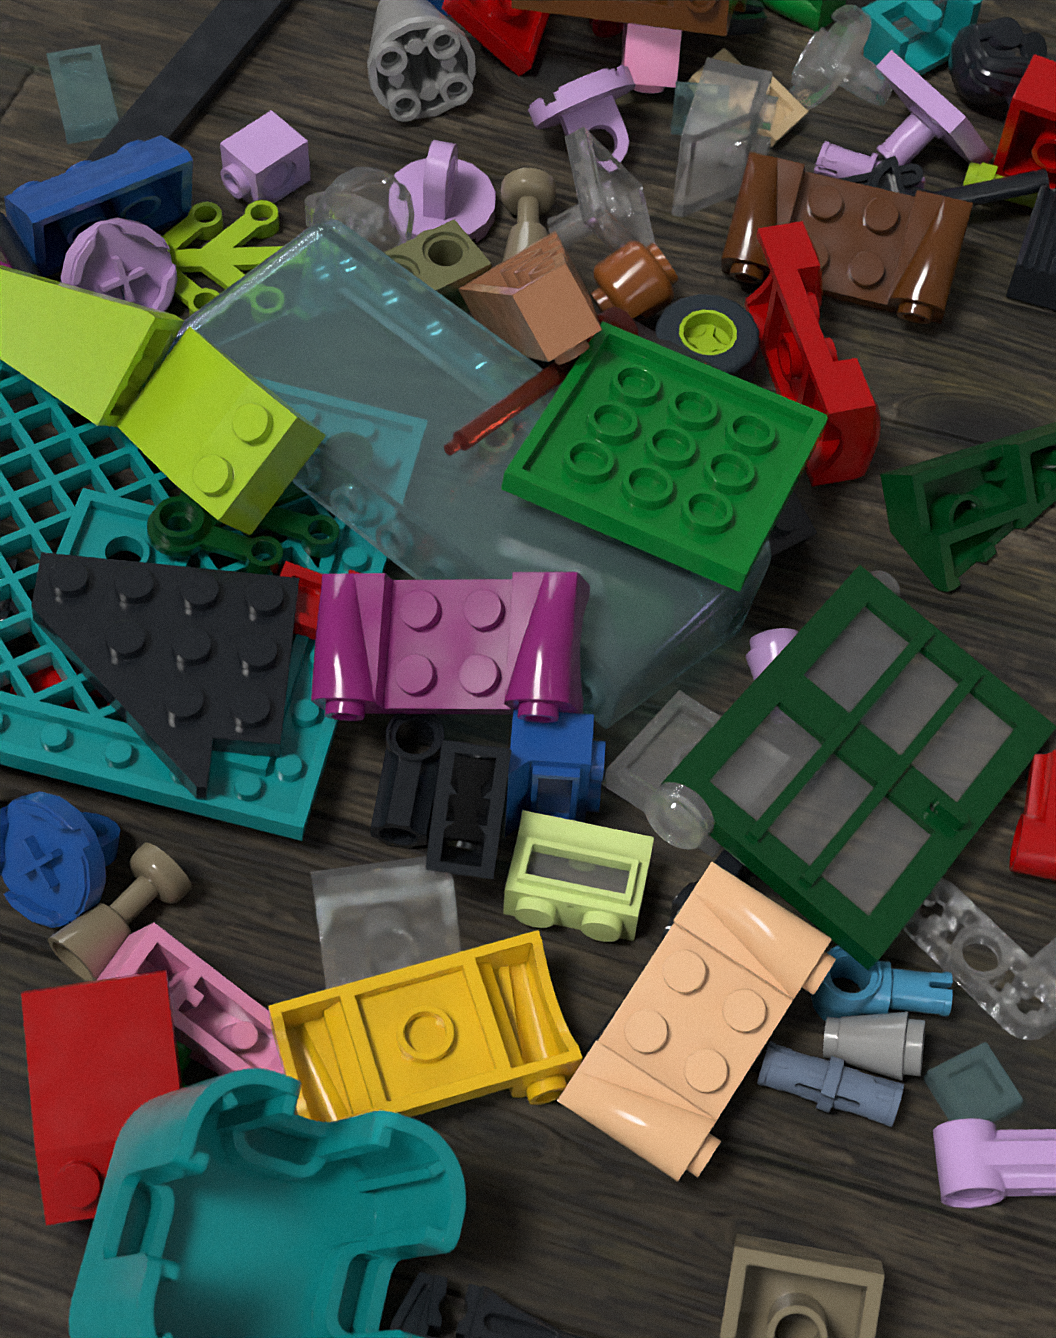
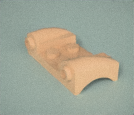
M711 862L675 917L674 924L599 1040L593 1044L557 1101L675 1181H679L685 1170L698 1178L721 1140L709 1132L801 987L814 995L836 961V958L825 952L832 938Z

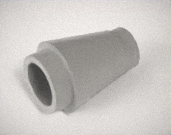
M909 1012L841 1016V1018L827 1017L824 1032L823 1058L830 1059V1056L844 1059V1064L903 1081L904 1075L921 1076L925 1020L909 1019Z

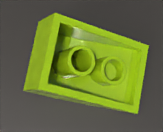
M190 326L115 424L189 497L218 521L248 535L253 533L326 437V434Z

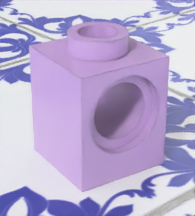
M272 110L220 143L223 167L220 172L221 179L227 190L235 198H243L249 204L257 200H267L276 203L310 181L308 141Z

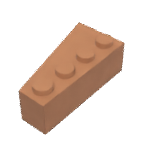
M556 231L458 288L492 350L547 362L554 359L556 364L560 365L584 353L590 347L586 339L602 330L589 292Z

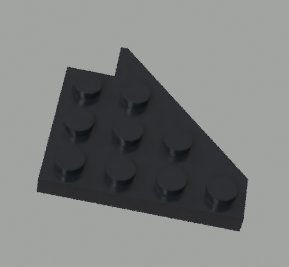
M41 552L31 605L33 621L196 799L207 800L213 751L280 757L299 578Z

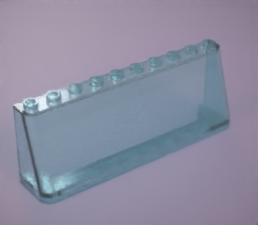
M327 219L307 228L186 318L165 356L166 358L190 326L326 434V437L292 482L416 580L512 579L513 572H579L590 585V598L584 613L580 642L583 712L593 714L594 720L605 729L612 726L738 634L769 567L771 549L767 540L741 591L738 592L501 490L506 468L562 383L338 220Z

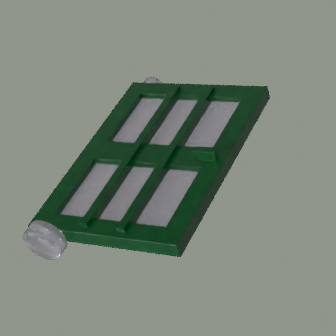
M859 565L664 779L658 789L646 801L645 814L651 827L662 839L681 849L697 848L709 835L817 928L832 938L837 945L863 967L869 970L881 958L1027 767L1034 755L1056 729V725L899 597V584L890 574L880 570L870 573Z

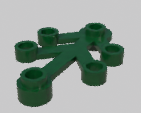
M351 435L339 436L329 441L325 446L323 462L299 471L257 527L301 540L303 550L310 556L324 558L332 555L338 548L340 532L339 525L333 518L326 515L308 516L278 506L332 486L342 492H351L359 489L371 477L373 451L369 444L363 439ZM181 491L179 496L161 501L148 518V540L157 551L167 556L186 557L203 549L244 561L248 573L275 576L280 573L283 565V547L278 540L270 536H257L252 539L222 529L221 527L226 526V524L218 521L184 491ZM182 529V530H185V531H183V532H175V531H173V530ZM314 533H324L329 538L320 540L313 538L311 535ZM259 554H268L272 556L273 559L268 561H260L256 559L255 556Z

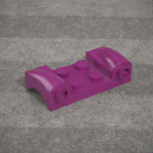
M513 572L512 579L392 580L385 573L322 574L311 701L325 710V717L341 721L364 720L365 714L513 715V709H518V719L550 723L558 721L559 712L583 714L584 701L580 676V642L584 613L590 598V585L579 572Z

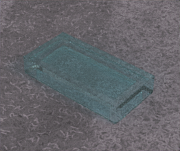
M100 45L47 53L67 144L105 138L118 123L119 118Z

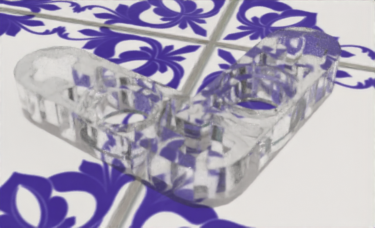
M941 878L923 901V904L930 907L935 903H939L944 908L942 916L939 917L934 914L927 919L919 914L921 904L903 927L907 935L945 972H951L952 979L1007 1032L1025 1040L1040 1039L1049 1034L1056 1027V937L1031 958L955 885ZM959 924H963L965 927L960 930L953 943H947L945 940L949 931L951 930L955 933ZM974 943L986 945L996 954L998 967L986 972L975 970L964 960L962 949ZM1011 970L1015 974L1011 985L1007 982L1002 991L998 992L995 987L1000 985L1007 972ZM1033 996L1040 999L1043 1004L1039 1012L1032 1010L1025 1015L1017 1008L1021 998L1025 1001Z

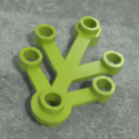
M257 200L250 203L245 209V214L224 231L221 208L212 202L197 203L190 208L185 219L161 237L165 239L170 250L168 251L171 255L172 263L176 265L177 283L174 296L188 306L190 319L195 325L209 328L219 324L224 317L222 297L214 289H202L182 272L204 273L246 304L247 316L252 323L267 326L278 321L281 316L280 295L275 289L259 285L241 271L301 269L310 278L316 280L327 279L339 269L342 263V245L339 235L329 228L312 227L299 235L296 240V246L242 247L253 237L261 239L272 237L278 232L280 227L277 206L267 200ZM262 217L269 218V219H267V220H265V221H257V220H256V219L262 218ZM204 219H210V220H212L211 222H207V223H202V222H200L201 220H204ZM196 238L211 240L201 249H184ZM259 304H270V305H271V306H269V307H267V308H258V307H256V306L259 305ZM202 306H213L209 310L199 309Z

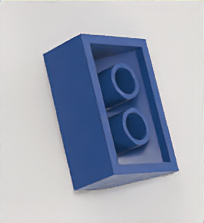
M162 135L145 142L142 140L132 141L122 146L117 153L94 162L89 160L78 162L61 175L43 182L31 181L19 186L12 194L4 197L6 217L45 278L62 271L65 255L77 236L96 222L123 218L147 225L153 231L158 232L185 219L192 204L193 159L188 150Z

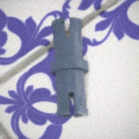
M770 1041L757 1081L758 1085L786 1091L801 1096V1098L817 1102L816 1109L829 1113L831 1107L867 1117L889 1127H892L904 1087L902 1083H896L881 1077L878 1078L843 1066L844 1059L830 1056L829 1061L793 1051Z

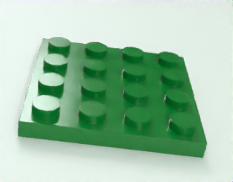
M602 322L600 325L602 330L593 335L588 343L590 347L580 355L506 468L501 490L740 592L824 432L828 420L827 415L611 324Z

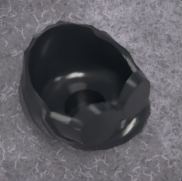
M1010 17L997 18L989 23L976 25V23L970 24L960 29L952 42L948 66L951 80L957 93L974 105L993 107L998 104L1008 103V106H1010L1012 97L1034 54L1046 58L1047 44L1044 37L1038 32L1024 34L1019 23ZM1016 47L1019 48L1021 56H1016L1015 52L1011 50Z

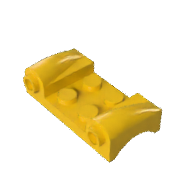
M539 930L268 1006L270 1027L284 1075L293 1077L302 1083L295 1114L320 1122H334L373 1111H389L412 1117L509 1088L512 1097H527L531 1105L545 1104L559 1099L583 1059L578 1044L572 1037L561 1013L551 982Z

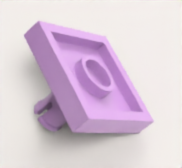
M892 50L876 66L911 113L884 143L876 148L885 159L896 155L899 166L909 164L934 136L945 141L969 164L970 162L978 164L982 162L987 163L994 156L967 117Z

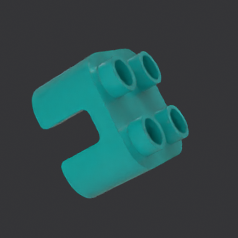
M248 1068L237 1070L157 1096L140 1106L129 1117L118 1135L69 1310L70 1338H425L401 1330L379 1331V1324L389 1279L397 1262L402 1259L449 1253L454 1249L459 1240L466 1207V1191L458 1160L447 1142L431 1127L398 1113L373 1111L334 1122H320L296 1115L294 1113L302 1083L293 1077L268 1069Z

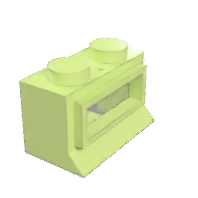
M522 810L517 841L505 886L503 914L515 916L521 923L532 927L547 928L554 924L578 929L586 936L599 941L611 942L619 938L634 941L650 866L654 837Z

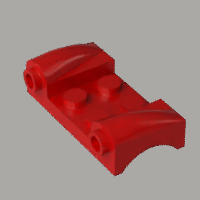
M803 221L757 228L756 237L771 272L762 285L746 297L744 306L746 311L752 315L759 329V346L776 392L783 397L822 412L828 417L824 432L805 467L809 481L813 487L857 479L865 475L875 454L881 433V415L858 359L851 358L838 361L833 340L830 337L824 338L819 326L823 283L817 250Z

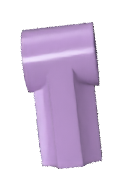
M973 1118L945 1122L933 1129L941 1203L953 1208H980L998 1203L1005 1196H1056V1129L997 1130L993 1122Z

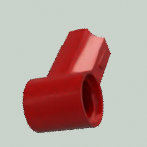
M1056 750L1047 754H1035L1029 768L1024 812L1020 815L1017 822L1009 860V870L1012 872L1056 881Z

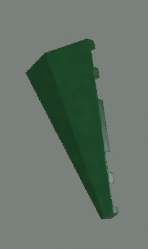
M1056 422L880 474L890 533L938 591L949 592L956 589L961 584L958 579L976 562H987L997 553L994 546L1014 529L1025 528L1056 501Z

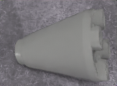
M380 0L375 14L367 60L368 81L379 103L389 110L393 118L406 122L413 119L434 117L467 102L473 92L472 81L476 70L475 53L465 33L428 0Z

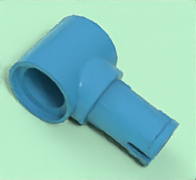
M837 945L827 952L836 958V961L815 994L811 995L813 1008L819 1017L825 1021L827 1017L841 1018V1016L888 1013V1010L939 1014L940 1016L948 1017L952 1006L953 990L947 989V987L952 986L953 980L951 972L937 973L892 969L889 961L878 960L867 970ZM835 978L850 979L858 985L861 991L858 993L843 992L834 985L832 980Z

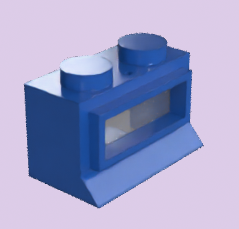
M513 709L505 837L519 828L522 810L585 823L586 812L599 813L606 742L593 740V714L559 712L558 721L537 723L518 719V709Z

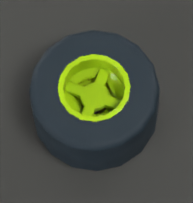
M697 294L681 298L664 310L656 324L655 332L658 338L670 340L718 369L751 383L759 351V329L752 315L741 305L719 295Z

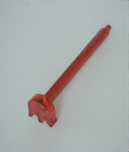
M611 307L597 315L600 325L602 322H606L639 336L634 320L622 309ZM593 335L586 339L588 343L590 342ZM580 355L560 365H557L556 362L552 363L455 431L453 439L444 445L445 453L452 456L459 450H469L562 384Z

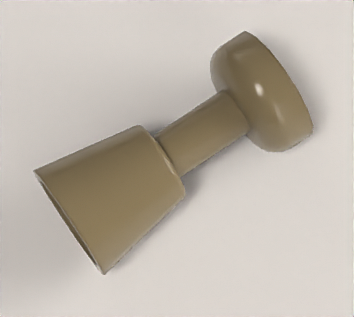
M536 168L513 170L501 182V201L509 212L517 216V224L509 231L502 262L548 235L545 227L539 224V216L548 212L555 203L556 183L552 176L543 170Z
M145 842L130 858L131 871L136 880L110 906L98 903L47 939L49 946L58 958L85 982L98 979L128 935L132 934L128 925L154 898L161 902L174 904L179 902L192 889L189 878L180 866L164 851L151 843Z

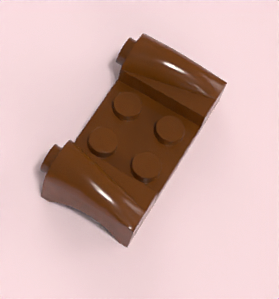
M512 0V8L726 36L733 11L744 12L747 0Z
M749 152L721 257V272L729 273L730 277L744 283L762 284L771 271L756 237L757 228L803 221L819 256L823 296L897 313L899 318L913 323L929 324L931 321L942 323L973 203L920 190L916 191L915 196H910L806 172L805 164Z

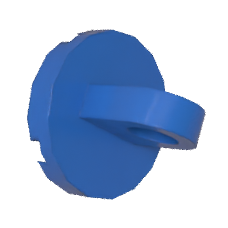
M41 791L12 800L9 805L0 809V875H2L4 883L9 888V891L3 893V895L15 910L33 923L54 928L72 922L100 902L106 884L105 867L116 860L120 838L118 824L100 814L80 812L62 797Z

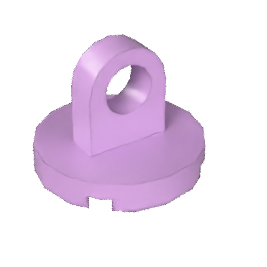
M620 65L617 67V71L614 68L610 70L605 68L559 87V90L553 93L556 101L548 104V106H545L542 98L535 100L530 105L528 111L537 130L558 124L562 125L573 155L584 168L594 172L609 171L621 162L627 153L629 144L627 130L615 100L636 86L628 66ZM598 128L609 132L614 139V152L604 158L592 155L587 149L585 142L588 132Z
M434 140L429 148L427 158L411 162L396 172L388 184L385 202L386 219L390 227L392 224L393 228L398 231V237L403 242L415 238L425 230L434 229L455 219L471 240L476 238L475 243H477L487 235L495 221L496 191L486 174L473 164L458 159L457 144Z
M113 218L96 222L77 236L65 255L61 281L65 284L165 312L173 300L177 283L176 265L172 263L171 255L168 251L170 248L163 237L140 222Z

